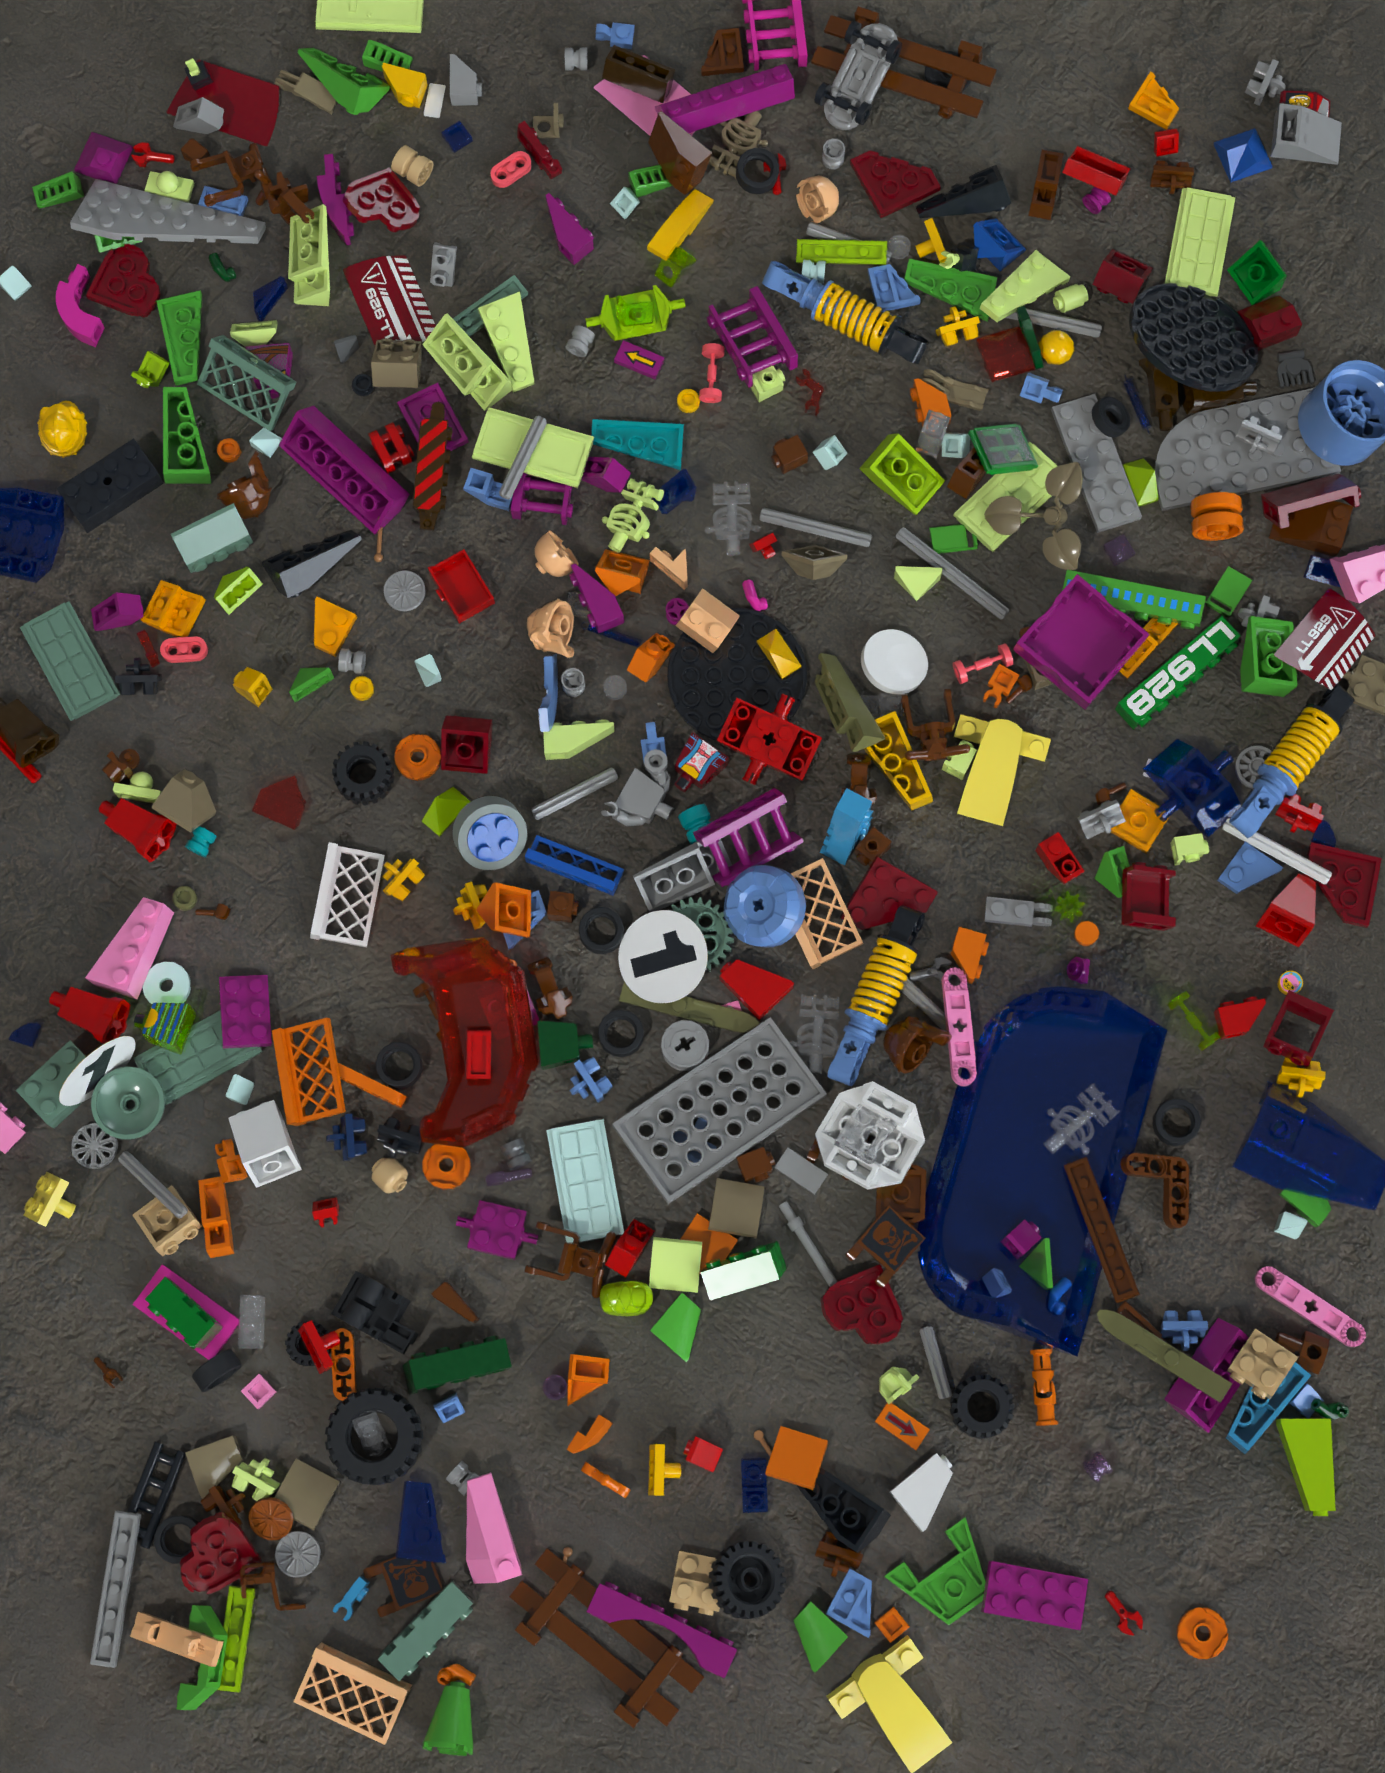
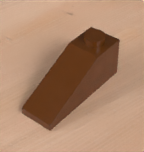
M984 437L988 448L999 447L995 438ZM975 447L956 467L947 485L949 489L965 499L973 492L986 474ZM991 453L994 461L1000 453Z

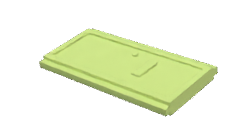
M317 0L315 27L320 30L421 33L424 0Z
M1188 187L1182 188L1164 284L1176 283L1177 286L1185 288L1189 285L1206 291L1205 294L1210 297L1218 296L1235 197Z
M489 407L473 451L472 459L510 469L533 419ZM546 424L523 473L578 488L593 445L594 436Z
M1031 442L1028 444L1037 461V468L1031 471L995 474L953 514L957 518L956 520L964 525L970 533L977 536V539L992 552L1011 536L997 533L985 519V511L994 500L1003 496H1013L1022 503L1021 513H1035L1052 497L1046 490L1045 481L1048 473L1057 465ZM1019 452L1011 459V462L1022 461ZM1020 517L1021 525L1030 517Z

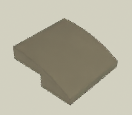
M717 1178L708 1230L756 1238L762 1209L764 1186Z
M295 1459L274 1498L287 1504L292 1511L293 1520L315 1530L340 1481Z

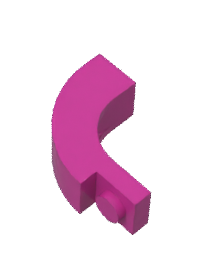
M77 264L75 270L71 271L68 277V283L59 281L56 290V305L69 332L81 342L96 347L105 327L100 318L83 312L79 307L81 296L88 284L90 275L86 267Z

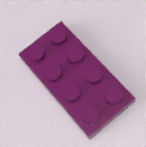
M989 1561L981 1612L1081 1630L1088 1579Z

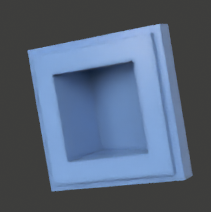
M1305 1383L1289 1403L1306 1419H1309L1315 1412L1311 1408L1312 1401L1317 1398L1321 1401L1324 1400L1308 1383Z

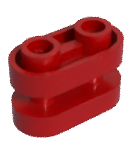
M393 422L384 426L387 432L385 434L379 435L377 430L368 433L374 450L387 474L396 470L393 463L401 461L402 465L406 466L412 463L411 458L414 457L410 445H405L402 440L405 436L400 425L395 426ZM390 441L396 451L389 455L384 445Z

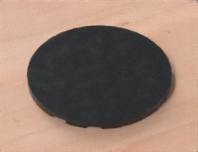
M1165 283L1152 286L1143 291L1131 308L1129 325L1136 345L1157 369L1184 385L1214 392L1235 389L1249 379L1258 362V348L1255 347L1253 342L1254 336L1247 324L1232 307L1219 298L1215 300L1206 295V291L1189 285L1185 288L1177 286L1176 283Z
M730 608L740 617L714 653L710 652L685 632L680 635L679 640L672 649L667 670L668 689L672 702L682 719L690 727L712 740L717 741L736 698L771 713L774 712L781 694H785L788 697L784 705H786L790 697L795 699L786 718L788 722L793 718L803 700L807 683V667L803 651L791 632L781 622L774 620L763 612L746 608ZM777 629L802 666L784 679H781L757 643L758 639ZM771 734L763 736V739L771 736Z

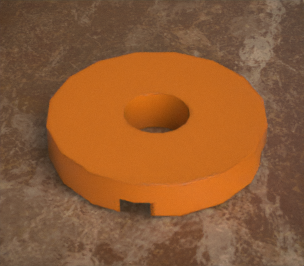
M408 735L396 746L395 765L406 778L416 781L425 780L434 775L440 767V748L435 740L428 735ZM419 751L424 754V759L421 762H413L411 760L415 752Z
M440 1141L426 1151L422 1161V1169L426 1179L434 1187L443 1190L454 1189L462 1185L468 1178L471 1170V1160L467 1151L460 1144L452 1141ZM444 1159H451L453 1161V1168L448 1172L440 1169V1163Z
M1196 1607L1188 1610L1180 1618L1177 1625V1639L1180 1647L1188 1655L1197 1659L1216 1657L1224 1650L1228 1641L1224 1619L1217 1612L1209 1608ZM1200 1626H1205L1209 1631V1636L1204 1641H1200L1196 1637V1630Z

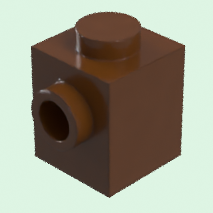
M796 435L776 442L775 446H773L771 459L774 466L780 468L782 473L785 474L807 463L808 452L799 436Z
M873 827L856 846L854 854L857 856L855 858L862 865L870 866L876 856L879 858L883 857L891 847L892 841Z
M550 891L547 911L548 919L572 923L573 915L577 916L579 901H575L574 894Z
M764 1147L736 1157L745 1183L754 1179L756 1183L768 1179L769 1173H772L773 1170L772 1166L775 1165L771 1152H766Z

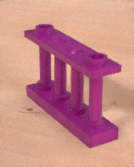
M758 286L749 289L747 303L718 314L713 304L709 306L708 325L717 332L737 367L736 371L739 379L745 381L748 388L753 386L754 373L780 362L782 364L785 363L789 371L798 367V354ZM749 311L755 312L758 316L757 320L730 331L726 329L723 323ZM759 328L765 329L768 333L767 337L739 349L733 339ZM770 345L772 347L775 346L778 350L776 355L749 366L743 356Z
M523 473L513 493L511 504L512 519L521 520L522 512L530 510L561 514L562 525H567L568 517L572 518L573 504H570L572 486L557 482L532 480L531 477H528V474ZM530 489L564 493L563 505L528 501L525 498V492Z
M776 788L693 832L696 841L704 847H710L720 872L712 877L721 887L729 886L731 881L747 868L763 865L785 852L795 850L799 844L804 842L795 832L789 833L780 812L781 805L787 803L784 794ZM768 812H771L781 836L780 839L771 844L768 843L759 821L760 817ZM747 824L751 825L761 848L751 855H748L739 834L740 828ZM730 835L740 858V861L729 867L718 844L719 839Z

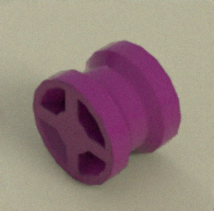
M1093 187L1091 193L1086 194L1082 201L1091 213L1098 214L1103 206L1111 202V197L1108 192Z
M674 598L667 603L666 618L670 624L676 626L688 609L686 601Z

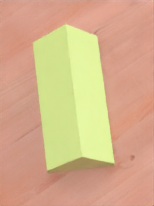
M322 204L311 209L315 217L313 220L309 215H306L309 218L308 224L304 223L298 215L290 217L288 279L294 281V303L329 306L330 281L326 205Z
M448 313L445 314L422 345L464 396L471 394L482 409L486 411L512 391L511 382Z

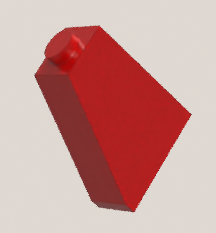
M738 959L733 963L729 961L720 970L722 973L720 981L759 1021L794 988V983L791 980Z

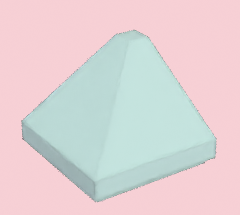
M623 187L610 204L626 219L640 202L630 188Z
M262 428L249 442L253 448L271 458L279 447L282 438L266 428Z

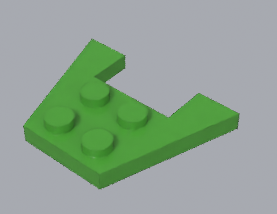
M966 1517L945 1531L959 1553L923 1580L918 1582L904 1561L884 1575L885 1578L947 1625L952 1624L982 1602L986 1582Z

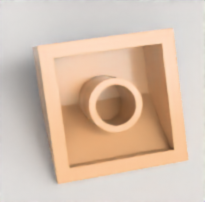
M702 588L678 621L676 627L714 653L740 615Z

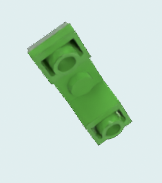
M192 1605L189 1616V1629L224 1641L216 1667L200 1663L198 1683H180V1689L177 1694V1710H196L220 1688L228 1634L212 1607L208 1605Z

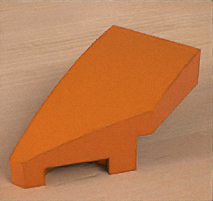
M598 1415L586 1436L577 1431L567 1450L574 1454L597 1444L613 1423Z

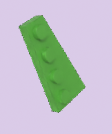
M909 259L904 280L908 285L988 322L989 316L979 308L981 303L995 291L998 277L971 271L961 272L952 267L946 269L938 264Z
M201 290L156 300L175 385L198 381L202 311Z

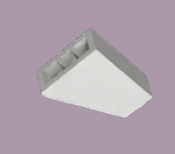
M937 1453L934 1454L889 1492L921 1532L927 1529L953 1474L950 1470L952 1464L943 1454L941 1456Z

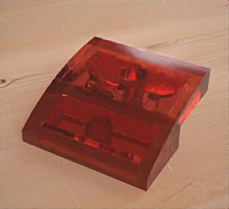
M1020 327L976 339V346L984 360V368L991 382L1035 370L1031 353Z

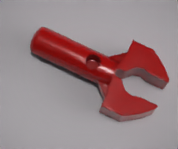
M144 142L135 145L133 149L135 152L145 154L142 156L131 155L133 161L139 167L145 168L150 161L173 164L175 160L172 154L152 152L149 143Z
M779 153V175L772 188L774 195L781 194L780 172L786 170V160ZM763 162L764 172H770V167Z
M1108 1591L1105 1594V1598L1120 1617V1623L1117 1625V1628L1124 1634L1134 1636L1127 1626V1618L1134 1620L1138 1628L1142 1630V1616L1138 1611L1128 1612L1115 1593Z

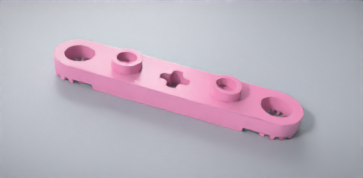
M954 967L948 969L943 974L941 980L946 1030L952 1035L951 1040L948 1042L951 1077L957 1085L968 1086L975 1080L977 1074L966 974L960 968ZM948 976H958L960 985H950ZM957 1021H960V1024L965 1026L961 1032L958 1031V1028L953 1027ZM958 1069H968L970 1078L967 1080L961 1079Z
M1266 1266L1257 1271L1255 1283L1260 1290L1348 1347H1357L1364 1342L1366 1338L1364 1327L1348 1315L1282 1274L1276 1268ZM1264 1272H1269L1274 1276L1272 1286H1267L1261 1281ZM1314 1301L1316 1311L1307 1313V1306L1304 1303ZM1353 1327L1358 1331L1359 1338L1357 1341H1350L1346 1337L1348 1328Z

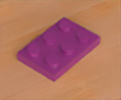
M438 382L397 402L417 443L419 442L420 422L425 418H430L431 407L433 403L438 401L445 406L444 420H449L448 427H453L452 440L447 441L446 450L452 451L469 443Z
M268 975L219 977L222 1047L271 1046Z

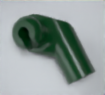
M212 253L209 255L208 259L213 271L223 281L230 282V280L237 277L232 267L225 270L219 254Z
M1317 1398L1311 1403V1408L1325 1419L1346 1418L1349 1414L1348 1406L1342 1402L1325 1404Z

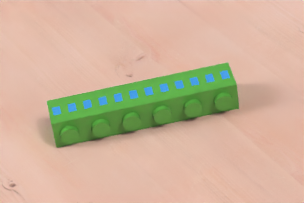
M1072 570L1066 571L1063 589L1078 574L1100 592L1114 608L1123 613L1133 614L1135 619L1147 621L1148 617L1158 619V623L1164 625H1171V622L1180 623V627L1194 630L1195 627H1200L1206 596Z

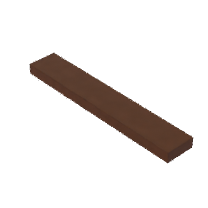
M1084 1157L1064 1165L1116 1303L1140 1295L1088 1158Z

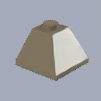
M186 769L171 778L152 805V809L190 833L216 814V809L205 782Z

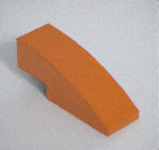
M221 1176L198 1180L206 1251L210 1258L234 1254L225 1184L222 1183Z

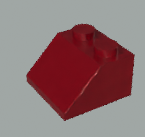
M1112 249L1103 260L1092 285L1096 286L1097 290L1102 293H1111L1117 296V299L1123 303L1128 304L1130 302L1133 304L1153 268Z
M1279 295L1237 311L1254 336L1253 342L1258 351L1297 336L1302 326V322L1293 304Z
M446 715L441 729V770L488 774L492 742V719Z

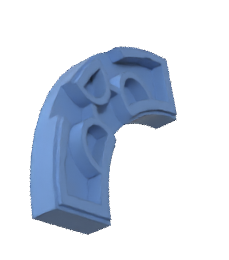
M557 654L547 655L543 658L544 688L547 694L542 699L541 706L538 709L541 732H549L555 721L558 698Z

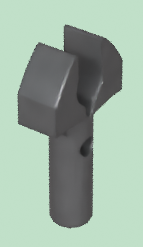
M943 957L935 958V964L931 968L908 973V979L912 982L935 977L939 979V983H942L941 980L944 973L937 970L941 966L951 965L952 962Z

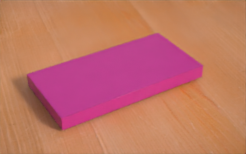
M162 1264L132 1305L185 1342L183 1340L185 1337L179 1331L175 1333L165 1324L167 1320L161 1314L158 1317L147 1308L150 1304L145 1300L164 1277L170 1278L223 1326L221 1331L204 1350L197 1347L194 1349L210 1360L218 1355L241 1323V1320Z

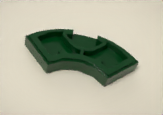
M1025 306L1018 307L1016 313L1021 332L1024 334L1030 359L1034 368H1042L1044 366L1041 350L1033 331L1031 319Z

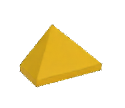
M777 629L757 640L758 645L781 679L802 667Z

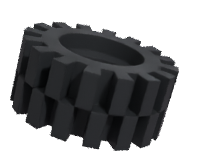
M301 1321L298 1325L291 1328L290 1333L288 1332V1338L285 1341L286 1351L296 1363L312 1367L315 1364L310 1353H304L299 1346L302 1337L298 1330L306 1323ZM313 1322L320 1337L329 1333L323 1325Z

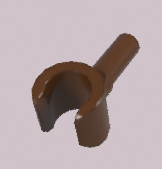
M1024 675L1017 680L1020 687L1005 700L1008 704L1017 696L1032 688V681L1028 675Z
M1122 783L1113 788L1100 789L1095 795L1097 804L1101 805L1103 802L1111 801L1110 795L1125 789L1126 784Z
M218 903L216 910L196 909L195 914L214 916L218 919L226 920L231 909L224 904Z
M99 1357L93 1360L104 1374L103 1379L111 1388H115L112 1385L114 1378L118 1377L123 1381L122 1376L115 1369H109Z

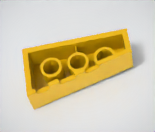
M896 711L875 719L885 739L864 748L866 753L911 811L933 802L932 794L917 760L905 759V753L912 751V748Z

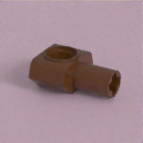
M1279 1331L1275 1342L1296 1355L1298 1358L1295 1362L1304 1370L1319 1374L1328 1352L1330 1339L1305 1331L1302 1338L1299 1339ZM1309 1346H1313L1317 1350V1357L1315 1359H1311L1307 1355Z

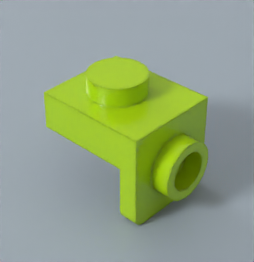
M147 351L139 370L133 371L131 376L136 378V383L142 387H159L170 362L152 351Z

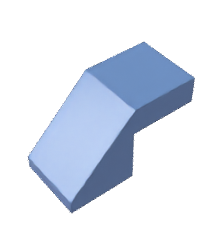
M470 468L463 488L464 491L489 506L509 511L511 508L513 495L508 500L502 498L499 494L503 483L494 481L493 474Z

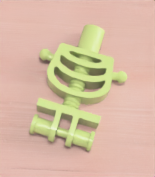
M635 479L628 481L627 489L630 491L634 490V492L623 490L621 494L626 500L632 501L633 504H618L612 508L609 518L606 516L602 518V522L614 533L608 545L611 550L620 553L627 539L639 542L642 537L644 539L649 538L650 535L646 531L650 526V522L641 510V507L645 506L657 511L659 506L651 499L653 497L657 501H661L664 496V490L655 489V486L651 484L646 487V482L643 481L636 482ZM638 515L641 516V522L636 519Z

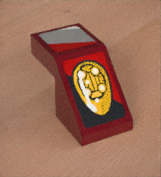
M1285 90L1280 92V103L1304 106L1329 117L1330 100L1319 93Z

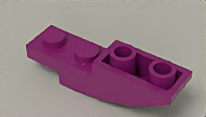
M325 154V175L317 176L319 193L322 203L326 205L327 218L333 229L346 245H351L350 236H354L353 222L349 223V216H353V214L343 203L344 194H342L341 182L337 183V176H341L339 162H335L333 154Z

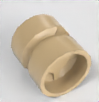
M404 145L396 153L391 169L402 177L407 176V180L420 187L428 180L434 164L427 157L418 156L417 151Z

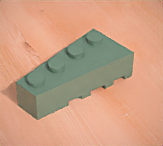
M452 1579L380 1653L378 1660L398 1681L405 1675L410 1676L419 1666L417 1662L423 1656L427 1658L437 1648L435 1643L441 1637L446 1639L455 1629L453 1624L459 1618L463 1621L473 1611L470 1607L473 1604V1600Z

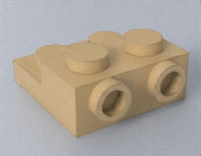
M172 1185L167 1189L188 1209L187 1214L183 1218H177L156 1197L133 1214V1217L154 1249L162 1256L175 1253L181 1242L185 1239L191 1240L198 1235V1229L202 1227L192 1210L186 1205Z
M1255 1328L1227 1371L1231 1373L1230 1377L1239 1384L1243 1385L1245 1382L1253 1388L1251 1391L1258 1397L1271 1399L1298 1357Z
M679 1551L669 1601L674 1603L673 1608L688 1611L689 1606L699 1608L698 1613L713 1616L714 1611L719 1612L720 1608L716 1604L718 1601L713 1599L711 1595L714 1593L713 1588L709 1589V1583L712 1582V1579L709 1578V1572L713 1570L711 1565L716 1561L714 1557Z

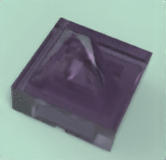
M1124 534L1103 546L1114 566L1135 556V551Z

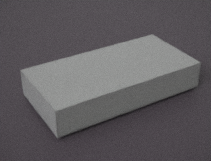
M790 1148L786 1149L774 1167L813 1195L817 1193L828 1176L826 1172Z

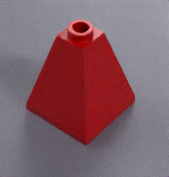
M1298 874L1270 903L1258 920L1256 927L1300 947L1315 925L1316 882L1313 881V878L1306 874Z

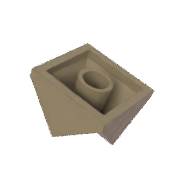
M818 545L782 551V557L797 575L812 580L830 577L847 560V554Z

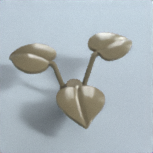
M1079 462L1057 466L1048 473L1045 486L1049 495L1056 496L1054 499L1056 507H1049L1044 513H1021L1022 503L1019 499L1013 496H1003L994 500L988 506L984 514L986 521L997 533L1011 535L1019 530L1021 526L1020 517L1044 518L1049 525H1055L1052 531L1053 536L1046 538L1043 542L1044 556L1051 564L1058 568L1076 570L1081 552L1080 538L1074 531L1069 529H1062L1058 533L1057 531L1066 522L1068 517L1066 510L1062 508L1063 505L1060 504L1059 500L1064 504H1071L1078 499L1081 493L1083 476Z

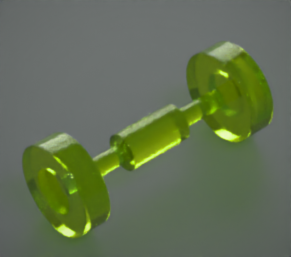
M1185 991L1169 1002L1167 1006L1171 1011L1178 1006L1181 1007L1187 1015L1185 1017L1187 1021L1205 1039L1197 1045L1201 1051H1204L1218 1041L1221 1036L1218 1032L1211 1036L1206 1034L1201 1027L1203 1024L1194 1012H1190L1184 1004L1191 997Z

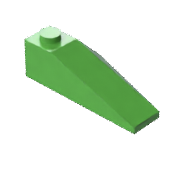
M298 49V54L337 103L345 107L346 111L350 114L358 115L359 113L369 112L390 89V85L369 73L366 76L356 72V67L337 63V58L318 49Z

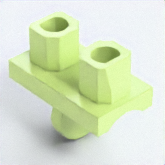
M264 1458L261 1463L252 1459L249 1465L241 1462L239 1466H235L232 1472L235 1474L232 1483L233 1488L244 1492L249 1483L257 1487L252 1495V1498L256 1501L270 1497V1495L278 1490L281 1483L271 1478L274 1471L267 1467L270 1462L267 1458Z

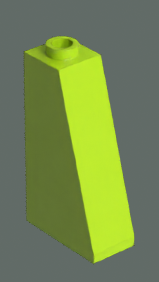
M1276 1419V1426L1305 1511H1313V1516H1328V1511H1336L1331 1419Z

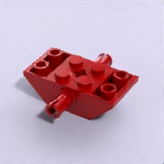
M781 694L774 712L771 713L736 698L717 738V741L749 757L751 762L742 780L748 782L753 774L750 784L755 786L763 767L767 766L778 772L803 780L822 737L788 722L786 718L795 699L790 697L786 705H784L788 697L785 694ZM771 734L774 743H770L767 746L763 736Z

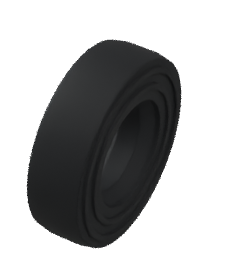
M1107 396L1101 398L1092 407L1094 424L1104 435L1115 438L1128 430L1130 416L1125 406L1119 400ZM1106 410L1114 416L1116 424L1109 420Z

